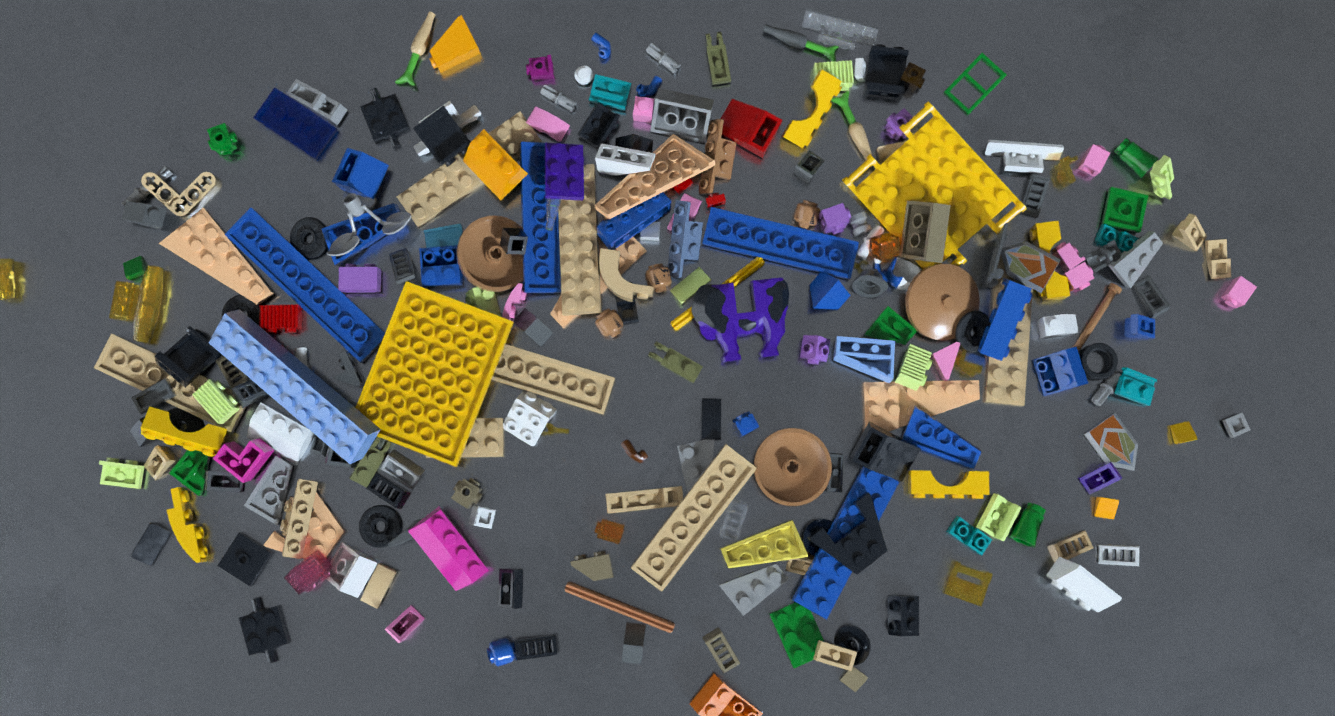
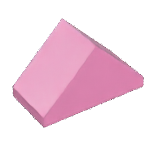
M955 342L933 353L930 357L943 381H947L950 378L959 350V342Z
M410 605L385 630L398 643H401L425 618Z

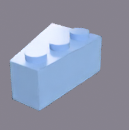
M836 337L834 341V361L889 384L893 380L895 341Z

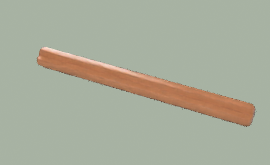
M572 582L566 584L565 592L668 633L673 632L675 624L671 621Z

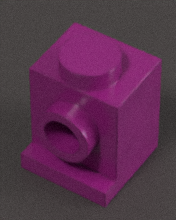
M551 55L529 58V64H526L527 75H531L532 81L555 79Z

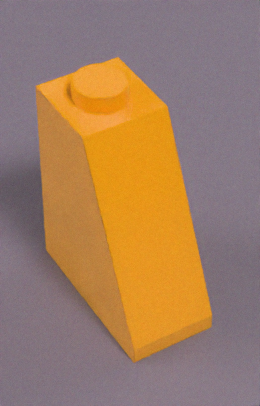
M462 15L457 17L430 49L432 57L429 60L433 68L438 67L440 73L481 54Z

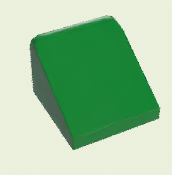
M142 256L123 263L125 277L128 280L148 274Z

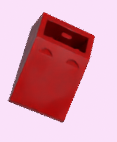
M731 99L720 118L724 120L723 137L736 142V144L761 158L764 157L783 121L765 110L735 99Z

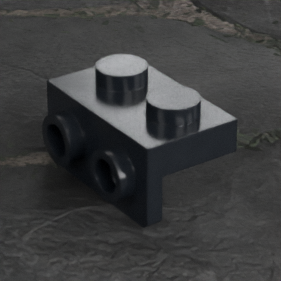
M596 103L577 135L592 146L600 147L601 143L606 144L608 142V135L619 124L618 119L620 115L611 112L602 104Z
M888 596L889 635L900 637L919 636V596Z

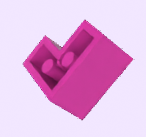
M261 438L250 440L244 449L233 441L223 444L213 460L239 481L245 483L255 478L274 452V449Z

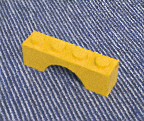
M820 70L810 86L816 96L814 111L805 119L790 120L782 137L801 148L804 145L808 146L813 138L811 133L814 129L817 130L822 123L821 116L824 112L827 113L832 106L831 99L841 91L842 86L840 84L842 81L826 71Z
M1059 221L1034 224L1029 231L1030 240L1033 241L1034 246L1050 253L1052 246L1061 240ZM1054 271L1042 293L1038 292L1039 296H1042V301L1069 297L1068 278Z
M149 406L141 425V435L150 440H162L168 445H180L189 451H201L204 455L213 457L223 446L227 437V429L207 424L199 431L183 432L173 426L169 418V412Z
M910 470L908 471V494H913V498H925V494H933V498H945L946 494L952 495V498L964 499V495H972V499H984L983 495H989V471H966L959 483L953 486H945L936 481L931 471Z

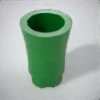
M1125 138L1114 151L1140 178L1159 159L1157 156L1141 148L1134 141L1131 142L1128 138Z
M1028 502L1009 537L1020 544L1035 548L1046 509Z

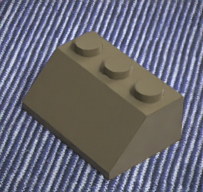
M907 200L899 258L943 263L951 205Z

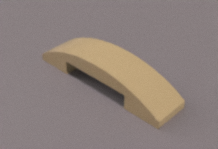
M682 486L605 494L607 514L678 506L683 500Z

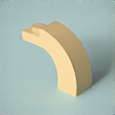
M601 248L599 256L600 272L604 283L614 295L629 302H633L634 295H637L639 299L645 300L648 297H653L654 287L629 283L620 275V251Z

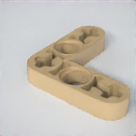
M203 172L180 195L155 173H145L142 176L141 182L171 212L177 216H185L215 187L217 180L214 174ZM211 176L210 181L212 184H205L203 188L206 191L203 193L202 189L196 186L198 182L199 185H202L204 183L203 177ZM147 177H155L154 182L159 186L162 183L163 186L158 188L155 193L154 190L157 188L152 184L147 185ZM163 189L170 190V199H162L160 194ZM191 189L199 191V197L195 200L189 197ZM184 196L188 201L193 203L191 206L189 205V203H187L183 207L185 209L184 212L176 211L178 209V207L176 206L177 203L183 204L185 202V200L182 199Z

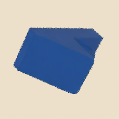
M1131 314V318L1125 319L1124 335L1135 338H1155V319L1139 314Z

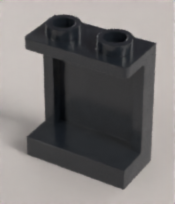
M882 44L871 46L864 95L902 99L905 86L901 77L906 69L909 50H904L903 47L888 48Z
M444 105L413 128L441 166L446 165L448 167L456 161L454 157L461 153L462 156L466 154L471 142Z
M191 326L186 328L187 334L164 354L160 351L154 356L156 364L185 388L219 358V352L209 344V341L204 338L203 333L198 329L194 330Z

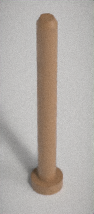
M1110 283L1108 286L1109 292L1073 346L1077 347L1078 353L1115 295L1121 293L1122 288L1118 285Z

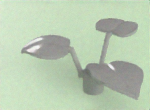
M355 193L349 194L343 199V203L348 209L347 215L349 216L352 233L339 236L332 243L326 254L329 256H341L349 253L358 245L360 238L355 236L357 232L353 217L361 216L364 212L369 213L381 225H384L382 231L387 235L395 234L402 230L410 221L412 215L406 212H398L390 215L387 221H383L371 211L377 202L376 198L373 200L356 195Z

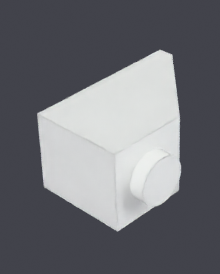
M1075 314L1046 316L1037 320L1040 339L1079 333Z

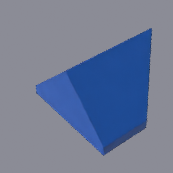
M819 273L809 285L813 309L838 310L851 296L838 279L827 273Z

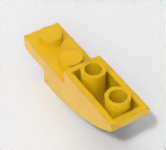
M185 487L172 488L171 494L174 508L167 509L172 530L182 548L196 563L206 562L208 550L203 543L204 530L200 527V523L192 524L193 513L188 506L189 493L185 490Z

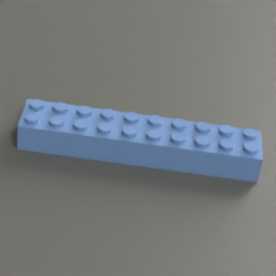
M240 309L224 313L209 344L349 464L363 459L381 429Z

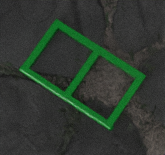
M981 53L944 91V94L969 115L1007 74L985 54ZM981 59L1000 75L987 91L968 74ZM963 77L983 94L969 109L950 92Z

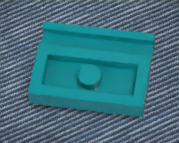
M595 74L589 102L600 103L603 106L625 111L632 83Z
M1122 367V376H1119L1115 394L1144 406H1150L1155 390L1154 384L1157 382V379L1130 368Z

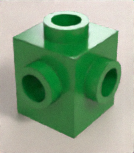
M226 123L207 129L210 137L208 143L212 151L214 150L220 155H229L233 150L238 149L236 133Z

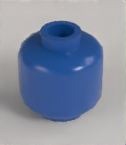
M506 637L490 642L489 648L486 649L490 663H494L497 667L511 663L514 660V642L510 643Z

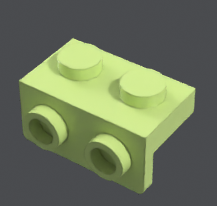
M1163 155L1160 160L1154 163L1150 176L1154 193L1160 198L1165 197L1170 200L1172 198L1170 183L1174 180L1171 158Z
M478 287L466 292V304L501 317L495 292L485 291Z
M108 457L106 461L99 460V464L103 465L100 484L141 489L145 466L138 465V461L126 460L125 463H119V459Z
M993 493L976 528L993 538L1005 541L1015 519L1018 517L1021 507Z

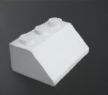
M261 402L250 420L247 438L251 440L261 438L274 449L275 454L295 465H298L315 436L312 431L299 421Z
M1058 557L1046 575L1052 580L1051 584L1059 590L1063 588L1066 591L1065 595L1074 601L1076 599L1080 601L1079 606L1087 611L1092 609L1100 612L1122 599L1121 596L1081 565L1062 557Z

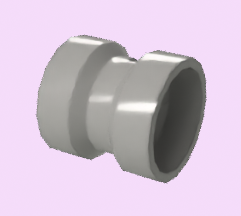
M865 212L857 213L849 218V224L853 227L854 237L872 230L870 224L866 221L867 216Z

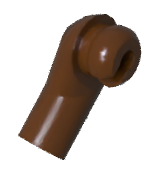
M629 439L621 443L626 454L638 463L644 462L643 460L648 458L644 450L637 452Z

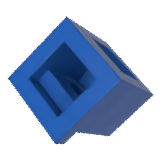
M749 411L732 420L741 437L759 428L756 419Z

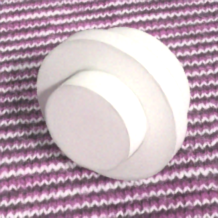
M588 66L578 67L575 71L576 81L582 85L589 84L593 79L591 68Z

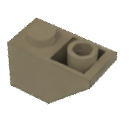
M605 551L593 553L594 557L586 558V554L574 556L575 560L570 561L571 566L593 581L614 577L610 553L605 554Z

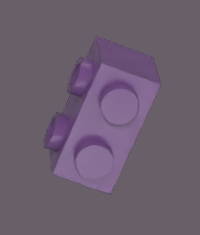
M843 203L821 210L818 222L822 233L838 235L844 232L843 229L849 223L851 214L848 207L845 208Z
M345 264V267H339L338 290L343 293L381 292V269L376 267L375 264H364V267H357L356 264Z

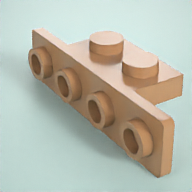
M723 119L711 120L708 126L705 154L715 160V166L702 172L699 183V194L702 195L713 193L715 177L725 180L731 179L736 142L721 138Z

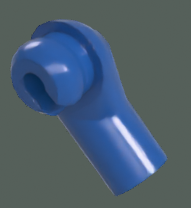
M596 32L591 40L599 45V57L607 59L611 54L610 42Z
M654 76L650 85L639 84L636 91L641 97L652 96L656 94L663 80L658 76Z

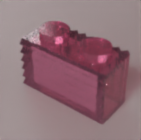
M317 549L292 568L284 579L287 580V583L299 595L304 591L309 593L316 587L315 583L318 580L323 582L331 575L330 570L333 566Z

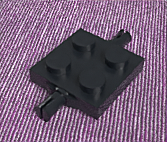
M374 88L376 95L373 89H370L373 100L360 106L374 142L390 139L393 149L396 148V145L400 147L397 136L410 128L396 94L380 97L377 88Z
M259 597L251 599L254 611L249 615L239 617L248 654L250 656L256 653H266L269 664L277 662L274 650L279 646L289 643L279 605L271 608H262Z

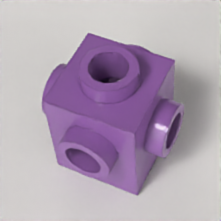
M905 108L898 114L894 112L886 119L888 122L885 126L886 133L890 138H895L897 141L901 137L903 139L907 138L899 127L902 124L905 125L913 118Z
M804 335L800 358L806 359L807 363L819 365V362H827L830 339L817 335Z

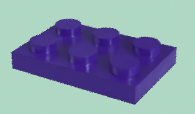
M545 143L546 199L583 201V145Z

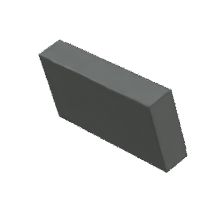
M164 378L131 398L139 413L144 414L148 411L149 406L155 408L176 396V393L169 380Z

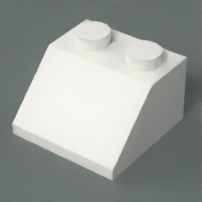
M341 542L323 577L339 591L358 598L364 590L369 577L374 572L377 562L354 547Z

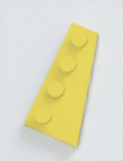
M793 520L721 548L728 568L808 557Z

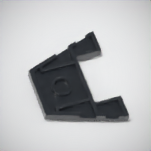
M869 492L864 493L853 502L864 520L836 542L832 541L822 527L808 537L809 541L816 544L820 549L856 575L887 552Z

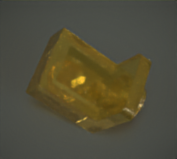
M1066 156L1060 159V163L1055 167L1057 180L1064 188L1076 181L1069 165L1078 160L1077 156L1072 158Z
M960 350L954 362L956 364L955 369L963 371V375L969 377L981 374L983 366L964 361L967 350Z

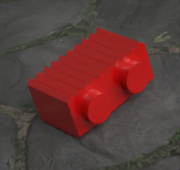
M297 304L260 305L259 326L269 334H275L277 330H284L285 333H296V329H302V307Z

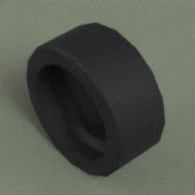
M1094 343L1083 348L1079 353L1086 377L1089 379H1105L1111 376L1117 369V354L1107 344ZM1095 350L1104 352L1108 358L1109 364L1107 369L1100 373L1093 372L1087 365L1088 355Z

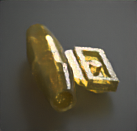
M148 265L140 287L134 283L116 281L109 318L129 322L134 320L133 341L150 343L158 322L163 296L164 269L161 267Z

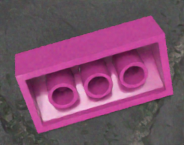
M440 506L408 530L455 591L474 583L489 571L486 564Z

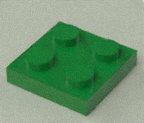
M1110 187L1102 224L1136 233L1141 232L1149 195Z

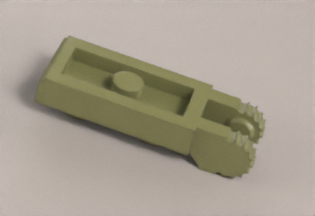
M717 32L718 45L712 46L710 33L705 34L712 85L731 82L722 33Z
M656 341L654 346L666 352L664 359L654 352H649L648 356L661 363L660 365L694 384L703 366Z
M380 437L375 438L363 459L358 461L349 476V479L366 488L392 442L386 440L381 450L375 448L381 440Z

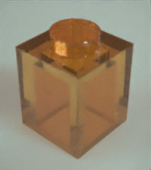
M887 232L869 238V256L884 261L900 255L899 237Z
M602 519L601 522H597L594 533H597V538L620 544L625 525Z

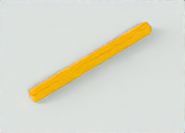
M756 257L722 284L734 283V287H736L765 264L764 260L761 257ZM692 306L671 321L670 324L675 331L694 318L691 312Z

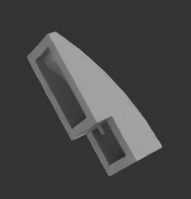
M295 79L286 93L290 98L337 126L347 112V109L339 102L327 97L324 93L298 79Z

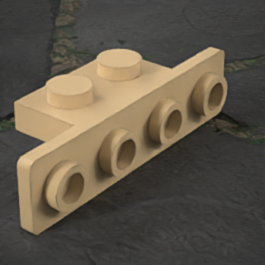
M298 479L294 497L290 496L289 500L285 502L284 512H286V516L280 525L282 535L286 536L282 556L301 559L303 556L318 485L316 481Z

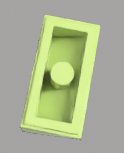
M698 267L673 287L670 292L683 305L695 295L700 286L709 284L711 279Z

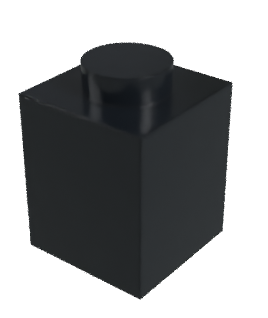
M502 228L500 246L506 254L525 255L528 236L521 228Z

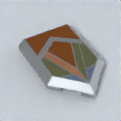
M1027 241L1004 247L1001 251L1006 274L1039 293H1042L1061 260Z
M1116 413L1111 414L1083 434L1103 462L1111 461L1116 468L1135 471L1138 443Z

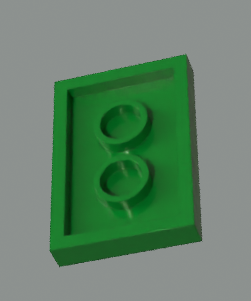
M793 602L769 613L793 668L814 660L818 641H824L812 612Z

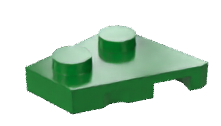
M887 306L864 335L879 340L895 341V344L905 346L917 330Z
M187 450L169 474L196 495L201 496L210 456L204 455L201 451Z

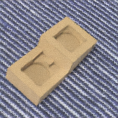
M1227 239L1205 240L1206 260L1210 278H1230L1231 258H1227Z
M379 562L367 584L361 601L378 609L397 571Z

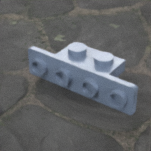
M676 200L667 267L669 268L670 276L676 278L682 277L684 259H699L703 222L689 221L691 202Z

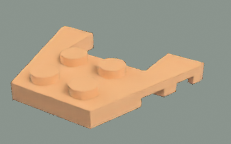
M316 491L313 504L314 511L311 513L302 558L323 564L346 531ZM273 531L264 546L282 552L285 537L279 532Z

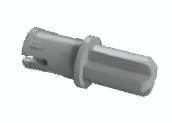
M654 43L647 47L646 52L655 58L659 65L662 64L673 74L677 72L676 68H680V63L671 58L668 52L665 53Z
M547 84L541 89L540 93L554 101L555 105L559 104L570 110V112L574 110V105L576 106L577 101L564 95L563 91L559 92Z
M1115 371L1104 383L1100 384V389L1091 399L1095 405L1101 406L1107 397L1114 393L1119 376H1122L1119 372Z

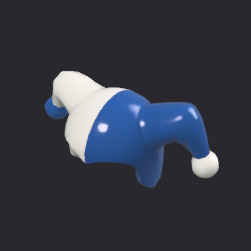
M880 256L874 258V269L878 270L883 280L889 282L892 287L898 290H908L913 278L921 271V268L914 263L899 257L893 259L888 269L882 270L880 266L882 258Z

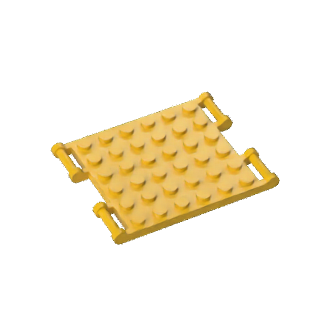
M927 101L922 110L905 125L902 124L899 127L909 138L881 165L870 154L862 165L850 176L843 178L842 181L900 245L907 200L951 205L943 262L954 254L957 258L950 264L960 266L961 264L964 265L967 259L957 249L982 227L988 224L998 235L1005 223H1009L1020 212L1023 213L1027 208L933 105ZM928 113H931L933 117L913 135L910 130ZM873 165L876 169L856 187L853 182ZM1013 202L1016 206L995 224L991 219ZM915 260L922 269L934 264H942Z

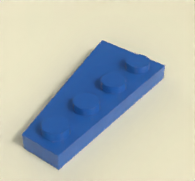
M915 405L902 439L916 445L921 450L974 469L981 454V449Z

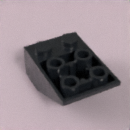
M869 422L853 449L851 458L852 461L869 470L902 482L921 448Z

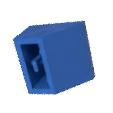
M347 148L332 182L345 192L355 193L356 195L374 200L389 165L364 152Z
M457 245L419 248L423 288L430 290L464 287L463 273L457 261Z
M1077 347L1032 360L1044 396L1088 384Z

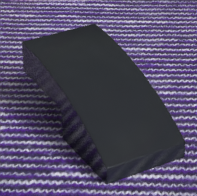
M615 295L618 314L623 321V325L639 322L635 296H633V302H629Z
M702 398V440H721V399Z

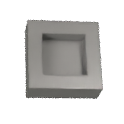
M1243 412L1222 420L1230 438L1251 430Z

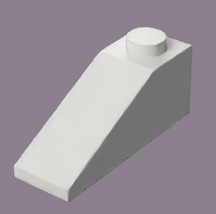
M601 143L595 157L597 170L599 173L614 176L650 171L655 153Z

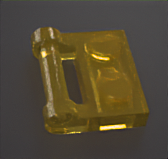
M954 560L943 593L982 607L988 585L992 579V573L978 571L961 565V562ZM961 572L982 580L981 585L957 578V573Z

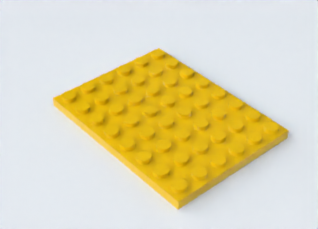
M406 281L355 408L381 429L377 437L457 467L514 322Z

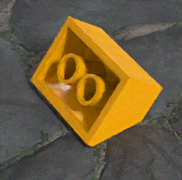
M485 129L470 142L463 162L500 200L528 174Z

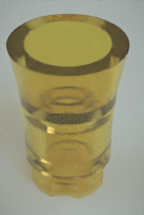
M0 259V300L15 298L14 291L16 290L14 259Z

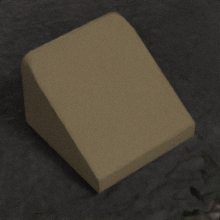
M853 666L852 671L846 670L840 681L856 692L866 682L868 677Z

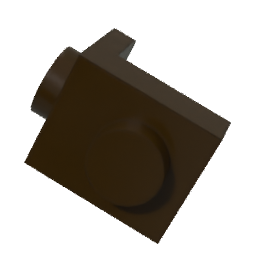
M911 62L908 63L901 80L909 83L910 85L907 90L914 93L917 88L921 89L925 81L923 75L926 70Z

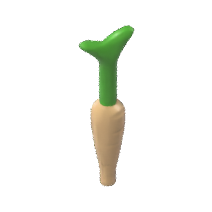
M428 12L424 23L416 34L411 45L412 56L406 71L395 81L396 84L408 82L412 86L416 85L412 74L419 56H422L427 49L433 20L436 15L433 12Z
M846 91L841 97H833L831 102L838 104L843 109L850 125L848 132L865 160H867L866 157L870 154L872 155L863 126L861 123L856 122L849 107V91Z

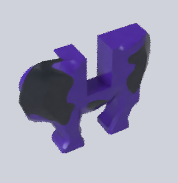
M782 277L750 281L753 312L737 313L734 283L706 284L700 286L696 291L691 312L700 327V333L707 340L716 339L723 350L721 362L741 360V355L738 353L737 337H745L755 332L762 335L764 340L763 346L758 352L759 357L779 355L777 346L785 333V316L789 303L788 284Z

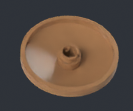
M486 216L475 220L464 230L457 245V261L463 275L474 286L489 292L507 291L523 281V255L506 254L500 246L502 228L522 229V227L513 220L502 216Z
M934 264L921 270L911 281L905 300L907 316L912 326L923 336L942 341L956 338L955 332L959 320L968 312L979 311L980 305L979 291L974 279L964 269L952 264Z
M787 428L771 434L759 446L754 459V466L757 468L754 475L759 488L768 498L781 505L800 506L810 503L823 493L830 481L832 463L826 446L817 436L803 429Z

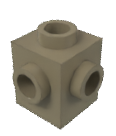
M471 477L469 480H459L453 489L455 493L451 499L470 509L473 503L477 504L483 495L481 494L482 488L479 487L480 483ZM467 489L470 490L469 495L466 494Z

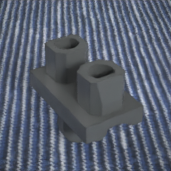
M1115 240L1086 255L1085 261L1092 268L1093 273L1108 266L1112 261L1115 262L1120 259L1122 252L1118 249Z

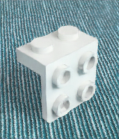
M524 390L515 399L503 423V429L527 444L534 446L557 409L549 402L538 398L534 393Z

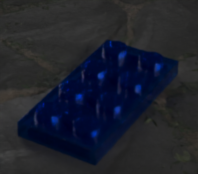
M275 87L253 117L256 121L315 160L318 159L338 130Z

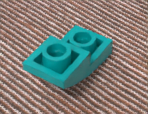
M1102 224L1094 242L1104 246L1115 240L1118 249L1123 253L1132 249L1133 244L1139 238L1125 231L1120 232L1106 224Z
M956 516L946 531L981 556L992 541L990 537L959 516Z

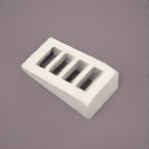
M1098 544V564L1139 566V546ZM1104 549H1108V560H1104ZM1112 549H1116V560H1112ZM1120 549L1124 550V561H1120ZM1128 550H1132V561H1128Z

